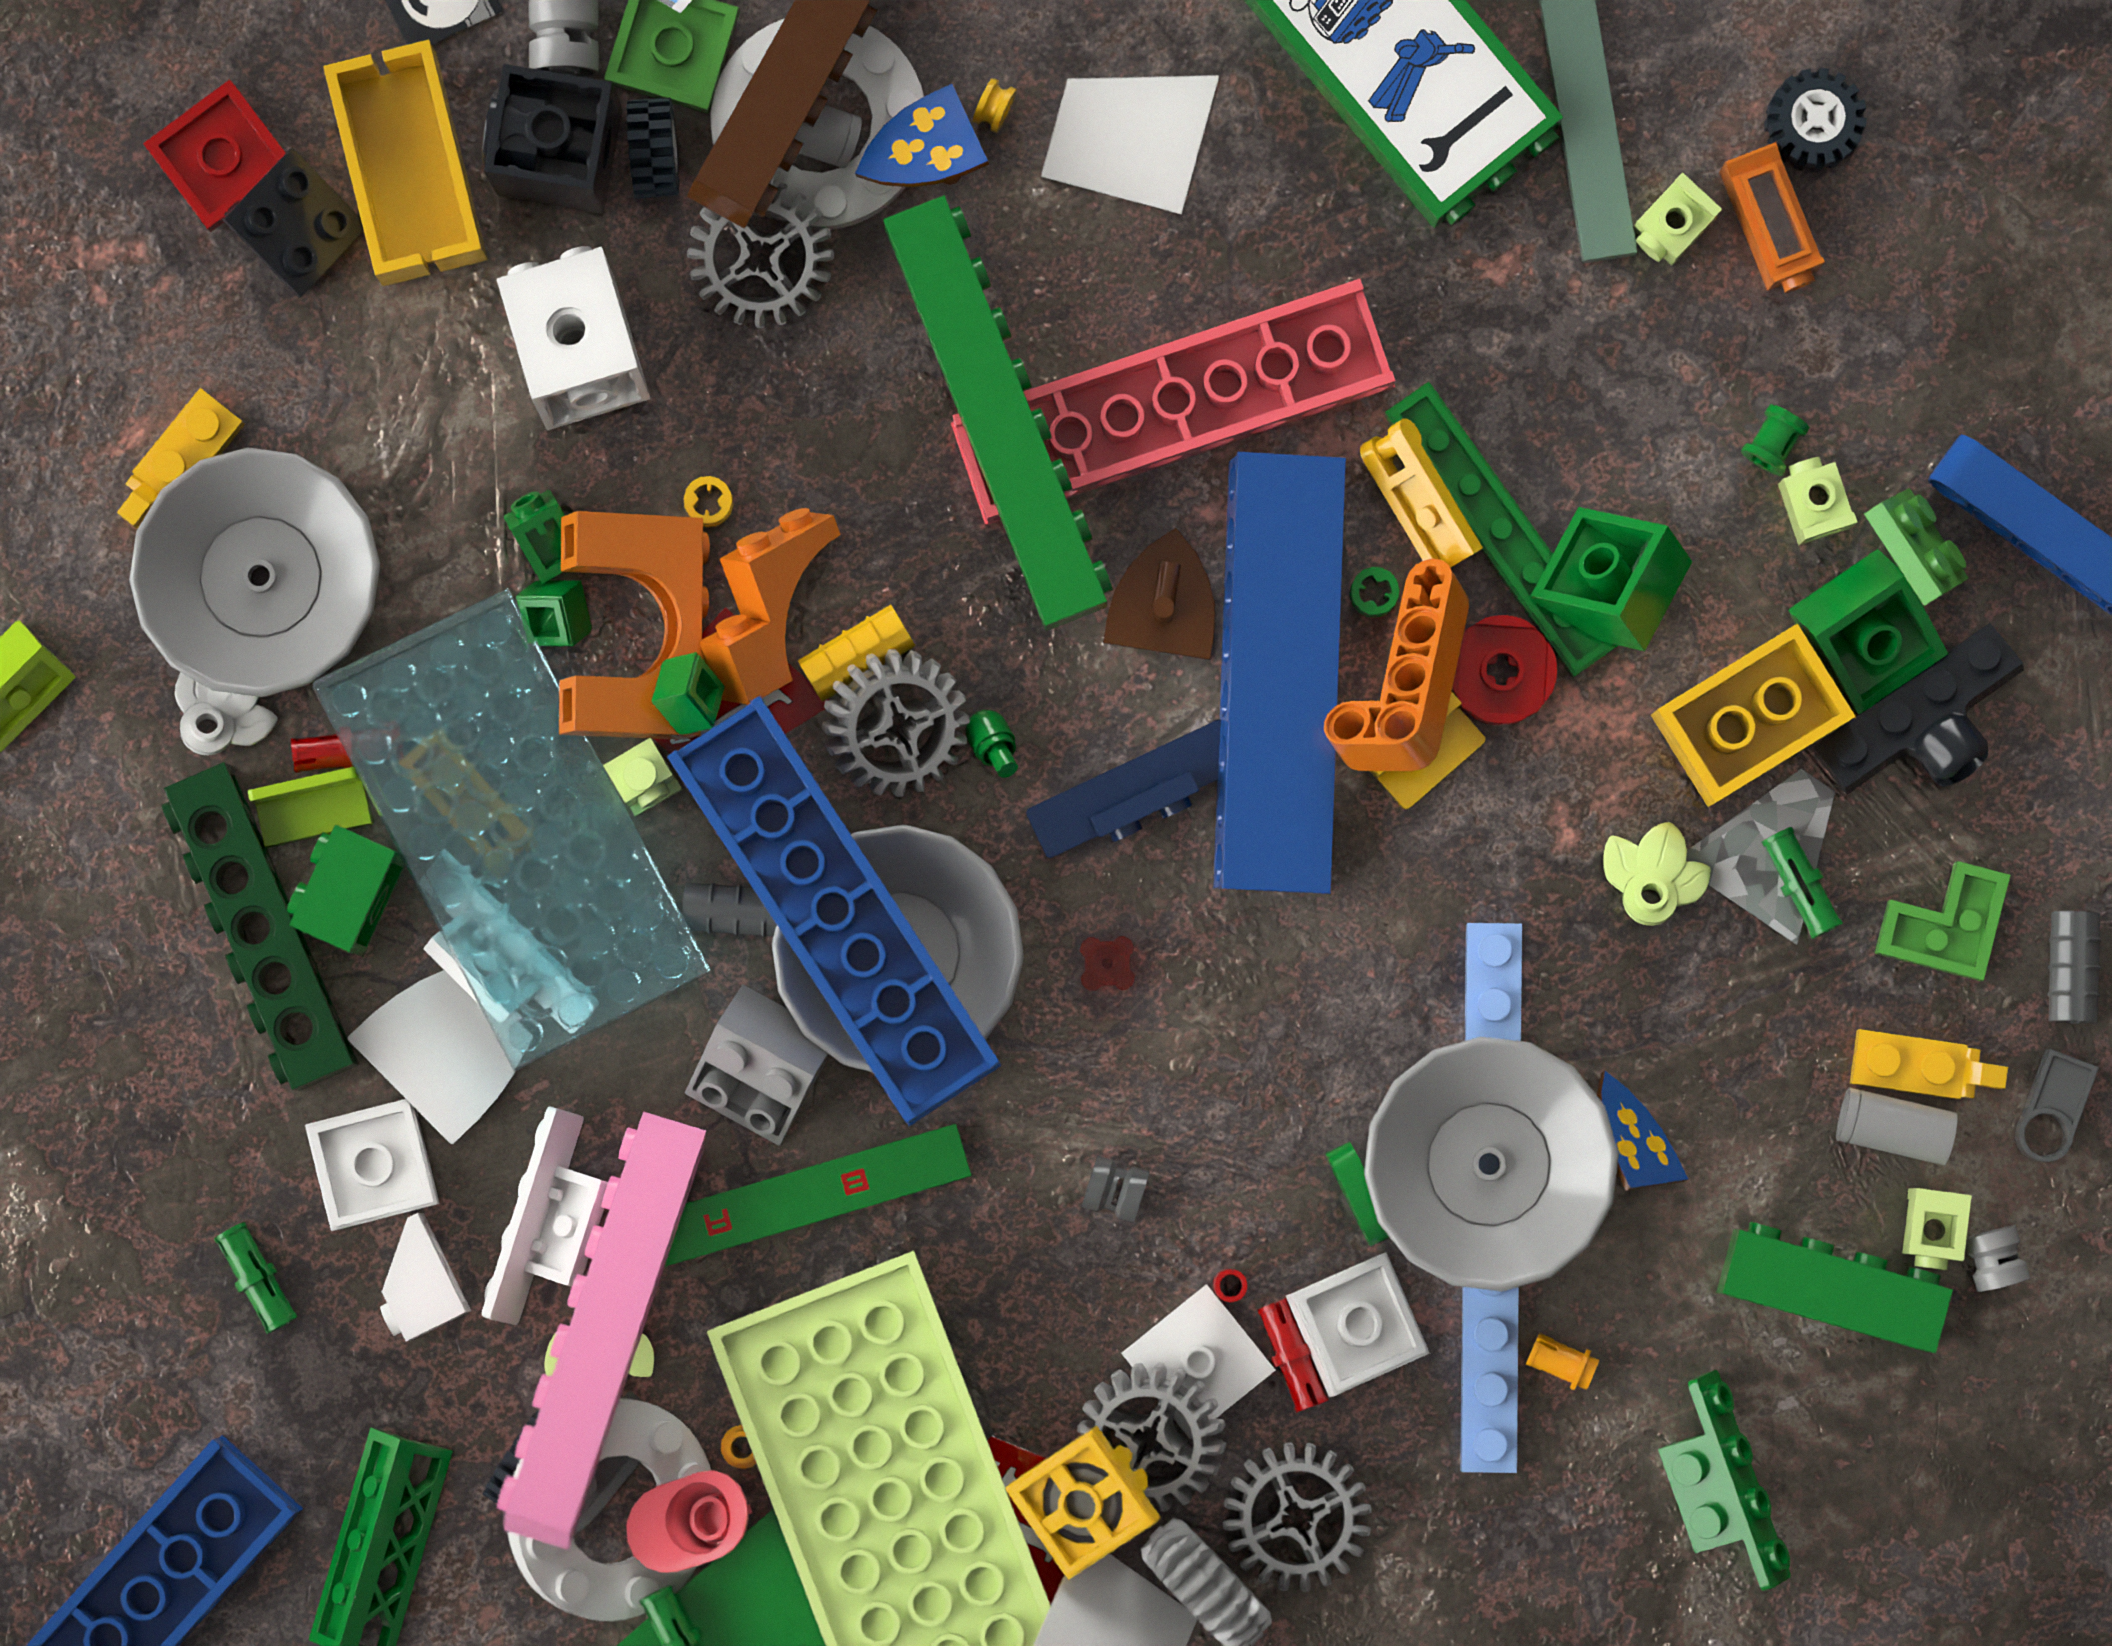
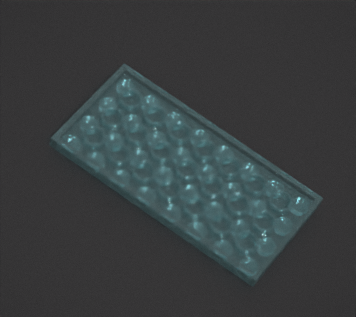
M509 588L312 682V688L355 767L360 780L513 1071L709 974L710 966L588 737L559 735V682Z

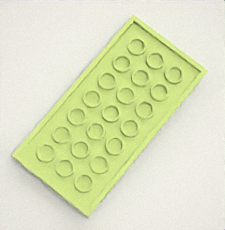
M915 1251L707 1331L826 1646L1034 1645L1051 1605Z

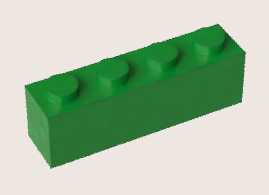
M1750 1222L1748 1231L1733 1229L1716 1293L1921 1351L1936 1353L1953 1289L1939 1286L1941 1275L1914 1267L1908 1268L1907 1276L1886 1271L1888 1260L1861 1252L1855 1253L1854 1261L1833 1256L1835 1245L1808 1237H1803L1801 1246L1780 1241L1782 1230Z

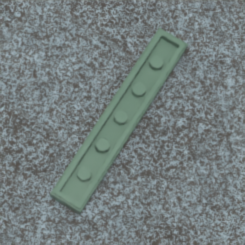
M1538 0L1556 109L1563 116L1559 127L1582 264L1635 256L1637 254V246L1595 0Z

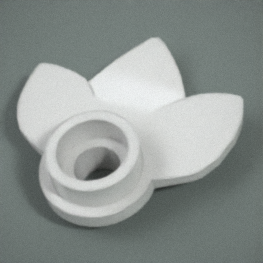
M180 672L175 687L176 702L184 713L180 721V735L184 744L197 754L214 755L225 750L230 744L242 746L257 744L268 736L277 723L278 718L265 707L256 705L259 697L212 691ZM209 719L216 722L218 726L215 731L206 734L197 729L198 724L203 720Z

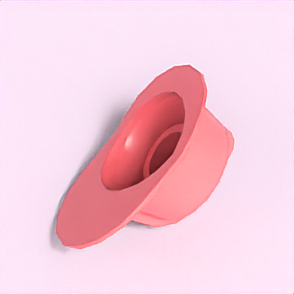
M715 1470L697 1472L658 1485L644 1493L631 1509L626 1524L627 1542L634 1557L646 1568L661 1573L683 1571L719 1559L734 1550L745 1535L748 1516L753 1513L752 1508L747 1503L740 1485L729 1475Z

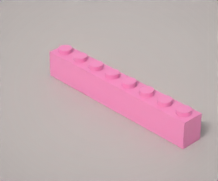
M643 1112L637 1130L627 1128L618 1159L626 1161L621 1178L610 1177L601 1207L609 1209L604 1227L593 1226L586 1246L585 1257L592 1258L587 1276L576 1275L569 1295L567 1306L575 1308L570 1326L560 1324L552 1344L550 1356L558 1358L553 1375L542 1374L535 1393L533 1406L540 1408V1413L535 1427L524 1426L518 1442L515 1457L523 1459L517 1478L507 1476L500 1494L497 1508L505 1511V1531L569 1550L704 1152L706 1130L647 1112Z

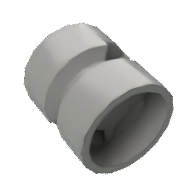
M529 0V28L537 34V37L529 42V68L585 78L597 76L599 74V43L591 38V34L599 29V0Z

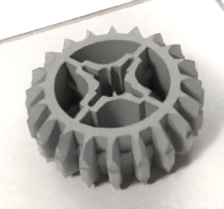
M784 183L778 185L777 188L779 190L767 211L777 213L789 220L791 223L785 227H781L772 233H764L759 231L749 221L744 229L712 210L703 207L700 211V216L711 224L710 229L693 226L690 231L692 237L705 241L704 247L694 246L687 250L688 258L704 259L705 264L690 271L691 279L699 280L708 276L711 283L701 289L699 295L702 299H707L717 291L722 298L718 301L714 311L719 315L726 311L729 303L738 306L734 315V323L739 325L745 320L747 310L756 311L754 322L757 328L765 326L766 311L773 310L777 324L783 325L787 321L784 306L788 304L794 313L802 316L806 313V307L799 296L803 293L809 299L818 301L822 295L820 290L810 283L812 278L821 282H828L831 277V272L817 266V261L827 262L834 259V250L817 248L818 242L826 241L831 237L830 228H821L813 232L810 225L822 217V212L819 208L811 210L805 217L799 212L807 200V196L804 193L798 194L792 205L783 201L788 190V185ZM728 222L735 231V237L741 246V254L730 266L720 271L716 257V243L720 231ZM801 236L806 250V263L802 275L793 285L786 276L787 272L781 263L780 254L791 242ZM780 238H783L782 241L776 244L769 257L772 264L771 268L769 266L761 267V262H759L758 266L749 263L744 268L738 269L745 264L752 252V246L749 243L750 239L752 242L760 240L762 246L764 241L772 245ZM749 275H758L763 277L771 287L774 286L779 294L770 297H754L738 291L732 284Z
M889 649L885 657V665H882L875 654H867L866 664L868 670L862 672L854 664L848 665L847 671L854 680L849 686L842 681H835L833 688L842 696L841 700H827L824 702L825 710L837 716V718L829 719L822 723L824 733L835 736L829 740L825 748L831 756L840 755L835 764L836 768L842 774L852 771L851 781L859 788L870 781V790L876 795H882L889 784L892 793L896 797H903L906 791V783L910 781L917 792H924L925 781L923 776L929 773L936 781H943V772L937 766L943 760L950 765L958 764V757L950 751L951 745L962 746L967 744V737L955 730V728L970 723L968 714L964 711L956 710L966 702L965 695L959 690L951 691L956 683L954 676L949 672L939 675L941 665L932 658L922 665L921 655L916 651H910L902 663L900 653L895 649ZM897 683L915 684L927 689L931 698L922 702L917 698L909 701H900L899 697L893 692L891 685ZM873 695L875 702L873 711L868 717L858 721L859 727L856 728L857 719L863 705ZM891 706L903 717L898 721L900 739L889 729L893 726L892 716H894ZM935 718L929 739L918 751L917 740L919 734L928 726L933 725V719ZM870 744L874 748L891 745L893 750L899 755L900 761H875L864 756L860 748Z
M1137 1363L1132 1367L1131 1379L1125 1372L1119 1369L1111 1375L1113 1387L1101 1382L1094 1389L1099 1401L1088 1400L1083 1406V1411L1093 1420L1081 1421L1077 1431L1083 1435L1095 1426H1098L1114 1449L1111 1439V1428L1116 1430L1115 1436L1124 1441L1133 1453L1132 1461L1129 1462L1133 1471L1141 1468L1146 1471L1151 1462L1157 1460L1166 1461L1171 1464L1177 1460L1187 1465L1188 1467L1172 1476L1162 1478L1147 1476L1148 1487L1144 1490V1494L1150 1503L1152 1502V1497H1155L1160 1511L1165 1512L1172 1507V1495L1179 1503L1186 1505L1192 1500L1190 1487L1200 1493L1207 1489L1209 1482L1204 1473L1216 1475L1221 1467L1217 1459L1211 1455L1222 1454L1226 1450V1442L1210 1435L1222 1432L1226 1425L1223 1419H1208L1207 1415L1211 1414L1218 1407V1402L1216 1399H1209L1204 1403L1198 1400L1197 1397L1205 1388L1203 1382H1196L1188 1390L1182 1385L1187 1375L1185 1370L1179 1369L1172 1379L1168 1380L1166 1379V1365L1164 1363H1157L1153 1368L1151 1378H1149L1145 1366L1142 1363ZM1147 1396L1160 1399L1151 1414L1142 1415L1130 1411L1127 1415L1116 1409L1119 1404L1136 1397ZM1176 1408L1183 1414L1191 1428L1193 1446L1187 1444L1188 1438L1181 1435L1174 1426L1173 1416ZM1161 1417L1156 1429L1158 1431L1156 1435L1158 1443L1143 1458V1453L1147 1447V1434L1145 1432Z
M1286 1442L1283 1444L1285 1460L1277 1462L1273 1451L1269 1447L1262 1450V1454L1269 1466L1260 1471L1255 1462L1249 1459L1244 1463V1467L1254 1476L1251 1482L1248 1484L1241 1478H1232L1231 1485L1235 1489L1244 1492L1241 1500L1232 1497L1224 1499V1507L1230 1510H1239V1518L1224 1520L1223 1528L1228 1531L1241 1529L1242 1536L1230 1541L1228 1546L1232 1552L1239 1551L1246 1546L1251 1552L1240 1562L1244 1570L1252 1568L1258 1560L1264 1564L1258 1573L1257 1579L1259 1582L1265 1584L1270 1579L1274 1570L1280 1572L1278 1579L1279 1590L1287 1591L1290 1586L1291 1575H1299L1301 1591L1308 1592L1311 1588L1309 1574L1317 1572L1321 1583L1324 1586H1328L1332 1581L1325 1569L1326 1567L1334 1563L1342 1574H1347L1350 1571L1348 1564L1340 1557L1345 1550L1353 1556L1361 1557L1363 1549L1350 1540L1352 1534L1360 1536L1370 1535V1527L1355 1523V1515L1371 1513V1506L1368 1503L1353 1505L1352 1497L1362 1494L1366 1490L1365 1485L1362 1482H1357L1348 1487L1345 1486L1343 1481L1350 1477L1354 1471L1353 1467L1348 1463L1343 1465L1336 1473L1330 1470L1336 1460L1337 1455L1335 1452L1328 1450L1324 1454L1321 1463L1313 1461L1316 1454V1446L1313 1443H1307L1304 1448L1303 1459H1295L1293 1443ZM1304 1471L1316 1474L1329 1482L1334 1491L1323 1496L1303 1498L1294 1491L1286 1472ZM1271 1480L1279 1500L1278 1509L1272 1517L1263 1521L1264 1523L1252 1528L1251 1512L1254 1500L1262 1487ZM1285 1490L1288 1491L1291 1500L1296 1502L1301 1509L1308 1507L1313 1509L1323 1504L1321 1507L1311 1511L1312 1519H1305L1309 1523L1308 1527L1305 1528L1310 1539L1309 1543H1306L1302 1533L1297 1531L1293 1525L1285 1527L1280 1525L1271 1529L1282 1523V1514L1289 1515L1284 1510L1289 1505L1284 1495ZM1341 1506L1342 1524L1339 1534L1331 1547L1322 1553L1315 1534L1316 1524L1320 1518L1331 1513V1510ZM1284 1535L1291 1536L1298 1540L1308 1561L1288 1562L1280 1560L1266 1552L1259 1543L1270 1538L1274 1539Z
M1172 1518L1163 1527L1160 1526L1149 1536L1150 1540L1141 1548L1143 1560L1224 1646H1253L1264 1635L1263 1632L1272 1624L1270 1611L1183 1520Z

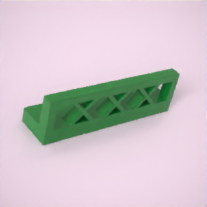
M370 1428L308 1639L309 1641L320 1646H367L359 1644L365 1623L378 1614L383 1626L377 1646L397 1645L453 1453L452 1450L409 1440L388 1431ZM414 1455L431 1457L426 1479L413 1487L408 1475ZM409 1508L414 1517L411 1530L397 1541L393 1532L396 1516ZM394 1561L398 1570L395 1585L382 1594L377 1584L380 1571Z

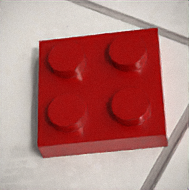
M230 79L143 143L210 233L224 223L222 220L225 217L224 213L237 200H241L285 154V151Z

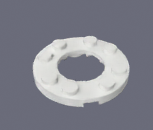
M784 19L768 25L750 37L734 53L721 73L715 88L711 108L713 144L717 141ZM871 26L868 27L863 38L852 34L844 48L852 53L853 56L842 75L853 80L868 99L872 113L870 137L861 153L850 161L845 168H838L824 173L802 171L793 165L789 172L778 167L770 182L775 187H778L780 183L788 185L783 201L792 205L798 194L804 193L807 196L804 206L799 210L804 217L811 210L820 209L822 217L810 225L812 230H819L821 228L839 229L869 219L891 204L905 189V187L881 185L858 178L855 175V171L867 146L881 128L903 108L924 97L919 79L909 60L888 37ZM771 211L765 213V216L770 219L773 218L786 224L791 223L777 213Z
M620 1398L599 1461L606 1457L623 1455L637 1459L653 1474L656 1486L697 1472L711 1470L699 1441L681 1420L653 1404ZM523 1459L520 1460L516 1468L514 1478H517ZM508 1532L517 1565L531 1587L553 1606L591 1620L619 1621L645 1614L643 1606L639 1603L640 1599L668 1585H672L673 1593L675 1594L687 1582L697 1567L678 1572L661 1573L646 1568L634 1555L622 1562L602 1564L590 1560L576 1546L574 1539H572L570 1548L567 1550Z

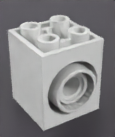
M589 246L576 247L564 252L559 260L539 265L536 262L523 263L511 268L507 276L497 278L529 392L547 431L651 399L616 280L602 247L595 249Z

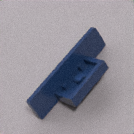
M1218 719L1028 808L1026 815L1045 855L1052 858L1088 840L1107 834L1110 835L1113 842H1116L1143 829L1139 819L1159 810L1162 819L1192 806L1188 796L1198 792L1199 788L1218 780L1221 720Z

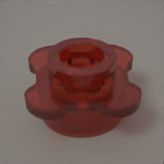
M1119 936L1114 941L1102 942L1095 937L1085 939L1080 946V952L1085 957V972L1081 976L1082 985L1090 991H1097L1101 986H1116L1119 990L1130 988L1135 980V975L1130 970L1129 956L1134 951V945L1131 940L1124 936ZM1106 958L1111 959L1113 962V966L1110 969H1105L1102 966V961Z

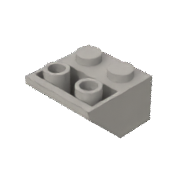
M742 984L717 1022L684 1094L780 1146L822 1072L829 1054L803 1035L787 1008Z

